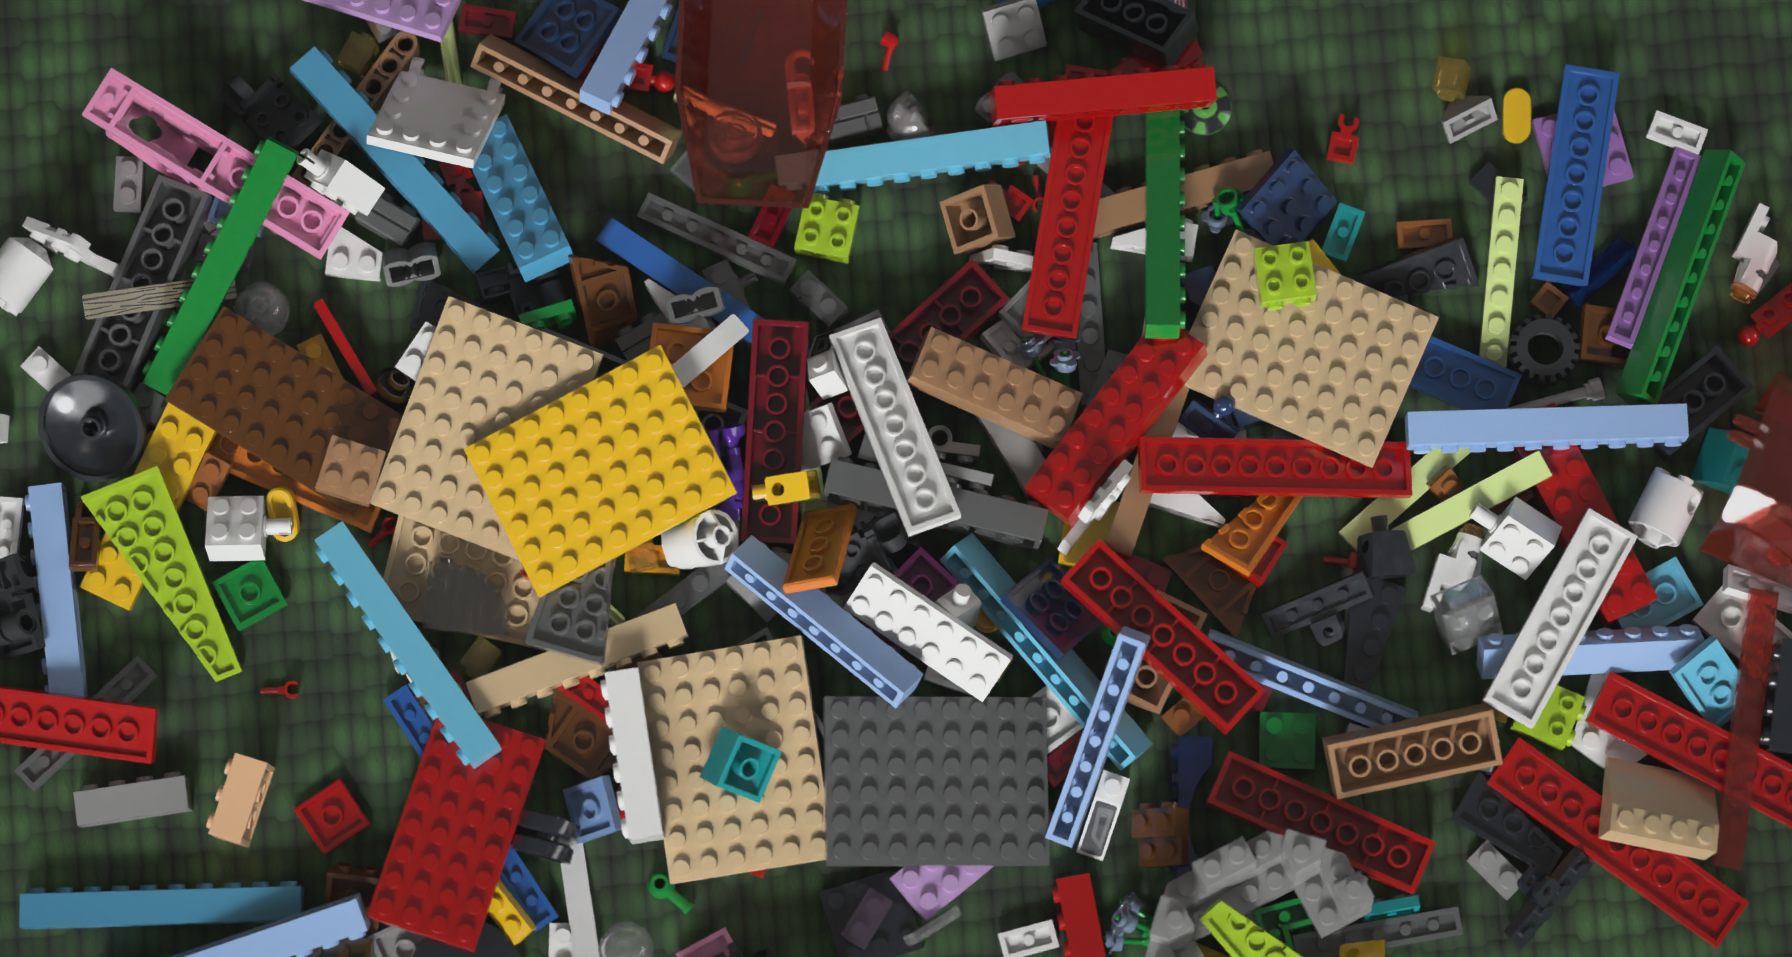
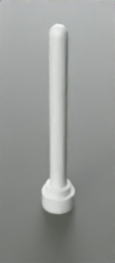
M1597 377L1587 380V383L1583 384L1581 388L1511 406L1508 409L1543 408L1553 402L1557 406L1583 398L1596 401L1605 398L1604 389L1600 378Z

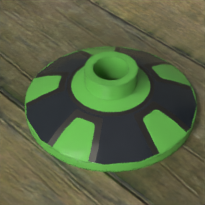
M1216 84L1217 100L1209 109H1184V114H1180V121H1185L1186 129L1195 134L1210 135L1218 132L1227 124L1231 115V101L1224 89Z

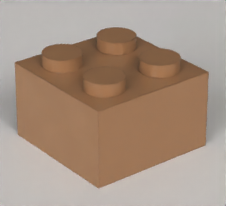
M983 184L939 202L954 254H974L1016 237L1001 185Z
M332 435L316 483V491L370 507L386 457V451Z

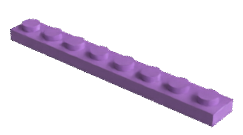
M1675 147L1605 337L1606 340L1629 349L1633 347L1702 156L1680 147Z

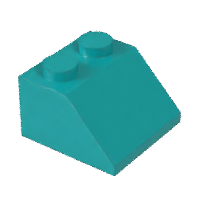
M1708 428L1690 479L1742 499L1748 494L1766 442L1739 432Z
M721 726L700 778L719 788L760 803L782 751L745 734Z

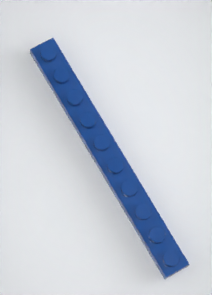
M404 685L383 699V701L422 759L433 723L408 685ZM510 847L500 879L537 926L534 929L537 932L560 916L518 852Z

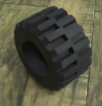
M1537 314L1531 319H1525L1509 339L1507 362L1512 364L1511 370L1522 374L1520 381L1527 380L1529 381L1528 385L1533 387L1536 384H1540V388L1547 387L1548 384L1552 386L1557 384L1560 380L1567 377L1579 357L1577 352L1580 349V345L1576 343L1578 338L1576 332L1572 333L1570 331L1572 326L1569 323L1564 325L1561 322L1562 318L1558 316L1556 319L1551 318L1552 314H1545L1544 317ZM1535 337H1544L1551 340L1558 351L1557 360L1548 365L1534 361L1528 352L1529 341Z

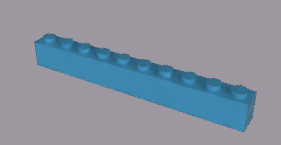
M314 46L290 67V73L474 275L499 254L500 249L497 246L500 243L490 232L485 234L480 229L479 225H481L479 219L471 211L467 214L460 207L463 204L460 198L453 191L448 193L442 187L444 181L435 171L431 174L423 166L426 162L421 156L367 144V134L379 110L374 112L368 106L370 103L368 97L361 90L356 92L349 85L352 82L349 76L342 69L338 72L331 65L334 61L324 49L319 52Z
M297 881L280 882V887H269V882H253L252 887L241 888V883H224V888H213V884L208 883L196 884V889H185L184 884L168 885V890H157V885H141L139 891H129V886H112V891L101 892V887H84V892H73V888L61 887L56 888V893H45V888L28 889V894H20L19 928L58 929L271 923L304 912L305 890L302 886H297Z

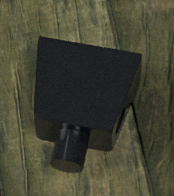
M1387 515L1371 517L1372 532L1360 535L1357 539V572L1363 569L1368 580L1402 578L1416 574L1417 571L1406 532L1403 530L1389 531Z

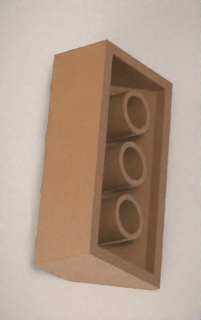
M1157 590L1199 630L1201 629L1208 615L1207 613ZM1142 659L1127 703L1160 714L1173 686Z

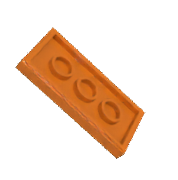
M854 503L803 513L782 585L786 594L837 585L858 512Z

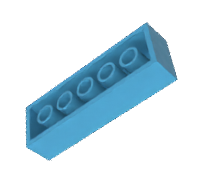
M507 114L503 115L495 121L476 164L471 169L524 281L528 282L569 263L568 256L573 255V252Z

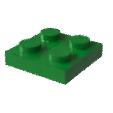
M572 299L519 315L521 324L540 331H544L545 328L551 329L558 327L559 330L573 326V322L578 321Z
M252 560L212 582L239 632L288 605L264 560Z
M1260 712L1258 764L1270 769L1314 770L1316 714Z

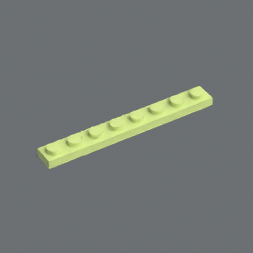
M1496 176L1479 356L1506 367L1524 179Z

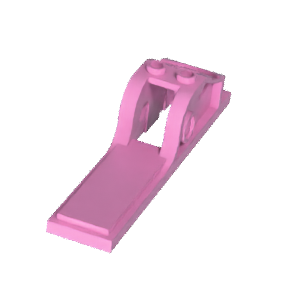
M113 68L109 70L82 113L83 117L105 129L106 136L139 157V159L172 180L207 192L227 204L236 189L241 191L245 183L241 178L247 166L251 165L253 167L258 158L250 151ZM141 116H150L156 121L157 126L160 127L162 135L159 139L147 142L132 132L129 128L130 121ZM198 148L214 156L204 173L196 168L192 169L187 166ZM288 175L263 225L321 260L350 212Z

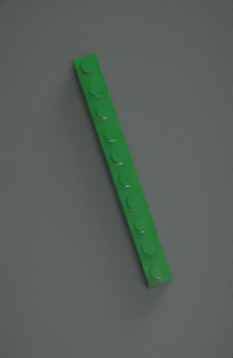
M1184 109L1145 113V338L1179 339L1180 328H1185V312H1180V304H1185V287H1180V280H1185V263H1180V256H1185V239H1180V232H1185V215H1180V208L1185 207V191H1180V184L1185 183V168H1180V161L1185 159V144H1180V137H1184L1185 121H1180V114H1184Z
M272 137L267 138L266 142L262 140L259 142L253 154L258 157L253 167L248 165L244 171L241 180L245 181L241 191L237 189L234 191L228 203L232 205L229 214H223L216 228L220 232L216 240L213 238L209 240L204 250V253L207 254L204 263L198 262L191 275L195 279L191 289L188 287L184 289L179 299V302L183 303L179 312L173 311L166 326L170 327L167 336H160L154 348L158 352L154 361L149 359L142 371V374L146 376L143 384L165 395L169 393L214 321L300 152Z
M1704 150L1637 337L1615 391L1629 405L1658 404L1746 164L1732 150Z

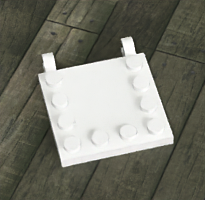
M413 57L409 72H399L367 134V144L474 168L505 103V94H501V82L491 77L488 89L483 90L423 76L424 70H422L425 59Z

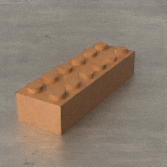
M933 327L924 335L906 379L910 387L1052 449L1058 445L1069 431L1083 395L1079 391Z
M1487 703L1322 738L1331 788L1337 799L1503 764L1494 713Z

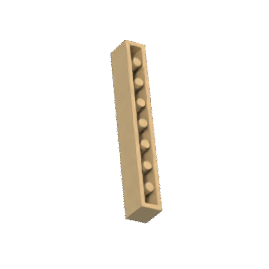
M674 603L608 628L603 666L547 651L468 681L466 685L478 715H485V718H491L500 714V709L511 705L513 709L527 704V699L535 695L540 699L553 694V689L563 685L564 689L573 687L580 683V678L588 675L590 679L602 676L606 672L605 669L616 666L619 669L632 664L631 659L642 655L643 659L658 654L657 649L667 645L669 649L684 644L683 639L688 638V634L677 605Z

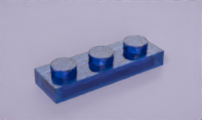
M1619 237L1591 261L1588 286L1581 287L1564 284L1559 288V291L1569 297L1568 300L1576 306L1581 305L1635 258L1636 247Z

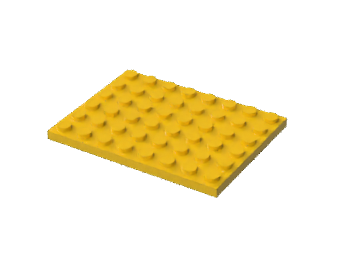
M661 345L464 449L538 597L554 591L738 493Z

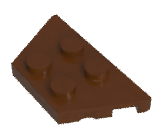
M570 255L568 258L586 343L589 346L600 349L609 340H615L620 330L638 319L628 267L624 264Z
M1201 547L1165 556L1162 561L1233 638H1236L1257 586L1212 555L1201 550Z
M555 688L552 696L553 700L549 715L545 749L589 780L612 770L613 764L618 763L617 755L611 753L609 736L614 735L613 727L609 728L606 722Z

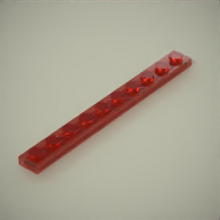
M1750 588L1748 593L1718 815L1717 852L1713 854L1712 866L1742 870L1779 592Z

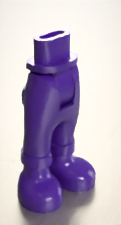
M730 424L721 427L725 444L726 471L738 493L716 504L718 506H715V510L728 514L733 521L742 520L741 508H743V503L741 502H743L745 481L744 467L740 455L741 448L738 446V442L745 434V424ZM704 428L721 460L722 454L721 449H719L718 428Z

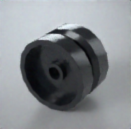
M521 810L518 825L524 830L533 832V835L515 834L511 849L538 858L571 865L574 850L568 845L559 843V840L576 841L581 826L551 814Z

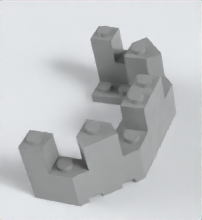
M1287 829L1285 836L1266 831L1247 842L1241 837L1193 862L1192 871L1167 883L1164 896L1161 895L1152 924L1150 942L1145 957H1204L1196 941L1211 932L1198 916L1218 899H1221L1242 915H1246L1294 890L1320 937L1323 938L1370 913L1374 895L1361 872L1355 873L1345 853L1325 848L1326 840Z

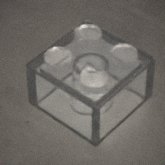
M1481 575L1430 596L1439 634L1452 655L1478 645V636H1488L1493 633L1503 634L1494 594Z

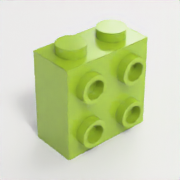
M813 193L812 196L806 195L794 246L795 253L849 264L860 207L849 199L841 198L838 202L828 200L827 195Z
M1309 241L1254 248L1252 256L1260 308L1267 307L1268 311L1283 309L1284 305L1295 304V307H1305L1311 305V301L1316 300L1317 291Z
M1556 685L1532 729L1513 719L1509 730L1561 751L1565 746L1570 747L1574 740L1576 731L1572 729L1575 721H1581L1587 707L1583 705L1585 697Z

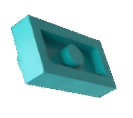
M1339 203L1322 247V251L1328 258L1346 264L1363 220L1364 211Z
M1400 894L1395 896L1394 899L1387 901L1373 899L1371 912L1362 917L1363 923L1418 914L1420 909L1418 895Z

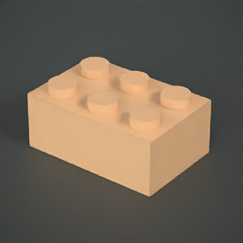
M235 753L233 759L229 758L225 768V774L228 775L225 785H220L216 795V801L219 802L216 812H211L208 818L207 828H210L208 834L218 839L249 848L275 770L273 766L267 762Z

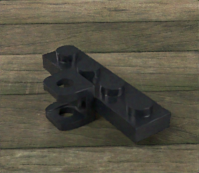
M1362 569L1262 611L1261 616L1272 639L1310 624L1317 641L1321 645L1326 646L1342 639L1345 625L1339 611L1374 597L1375 593ZM1326 627H1330L1333 630L1329 631L1326 629Z
M1574 847L1550 876H1546L1539 868L1531 865L1518 879L1517 886L1519 890L1530 900L1503 932L1521 950L1527 942L1533 939L1543 923L1552 916L1553 911L1569 896L1579 880L1588 873L1593 864L1583 851Z

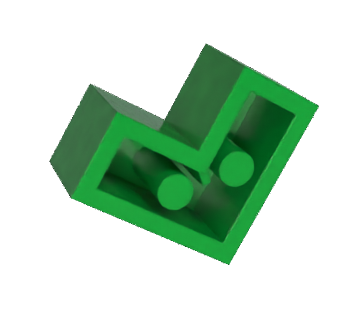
M1299 898L1250 912L1252 920L1256 925L1292 950L1294 948L1289 931L1313 924Z

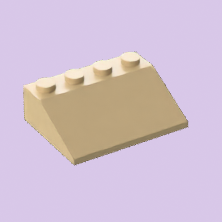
M1611 757L1606 758L1599 839L1702 860L1717 852L1719 820L1714 788L1683 772Z

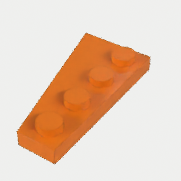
M1260 495L1252 505L1238 513L1234 520L1220 528L1216 535L1202 543L1201 550L1249 577L1303 496Z

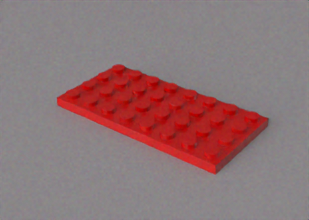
M436 718L369 907L367 918L475 952L546 740L482 719L499 743L501 751L473 769L470 763L467 765L462 763L456 754L459 747L454 740L450 743L446 740L440 731L444 726Z

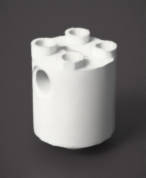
M8 237L0 248V307L14 316L22 313L54 270L51 266L47 250L30 238Z
M1655 467L1628 521L1640 542L1655 549L1665 545L1677 547L1680 544L1704 493L1702 490L1692 486L1693 480L1683 475L1675 478L1670 476L1668 471Z
M705 510L661 533L662 549L669 566L679 569L721 565L729 560L732 552L738 546L736 525L728 514L720 510Z

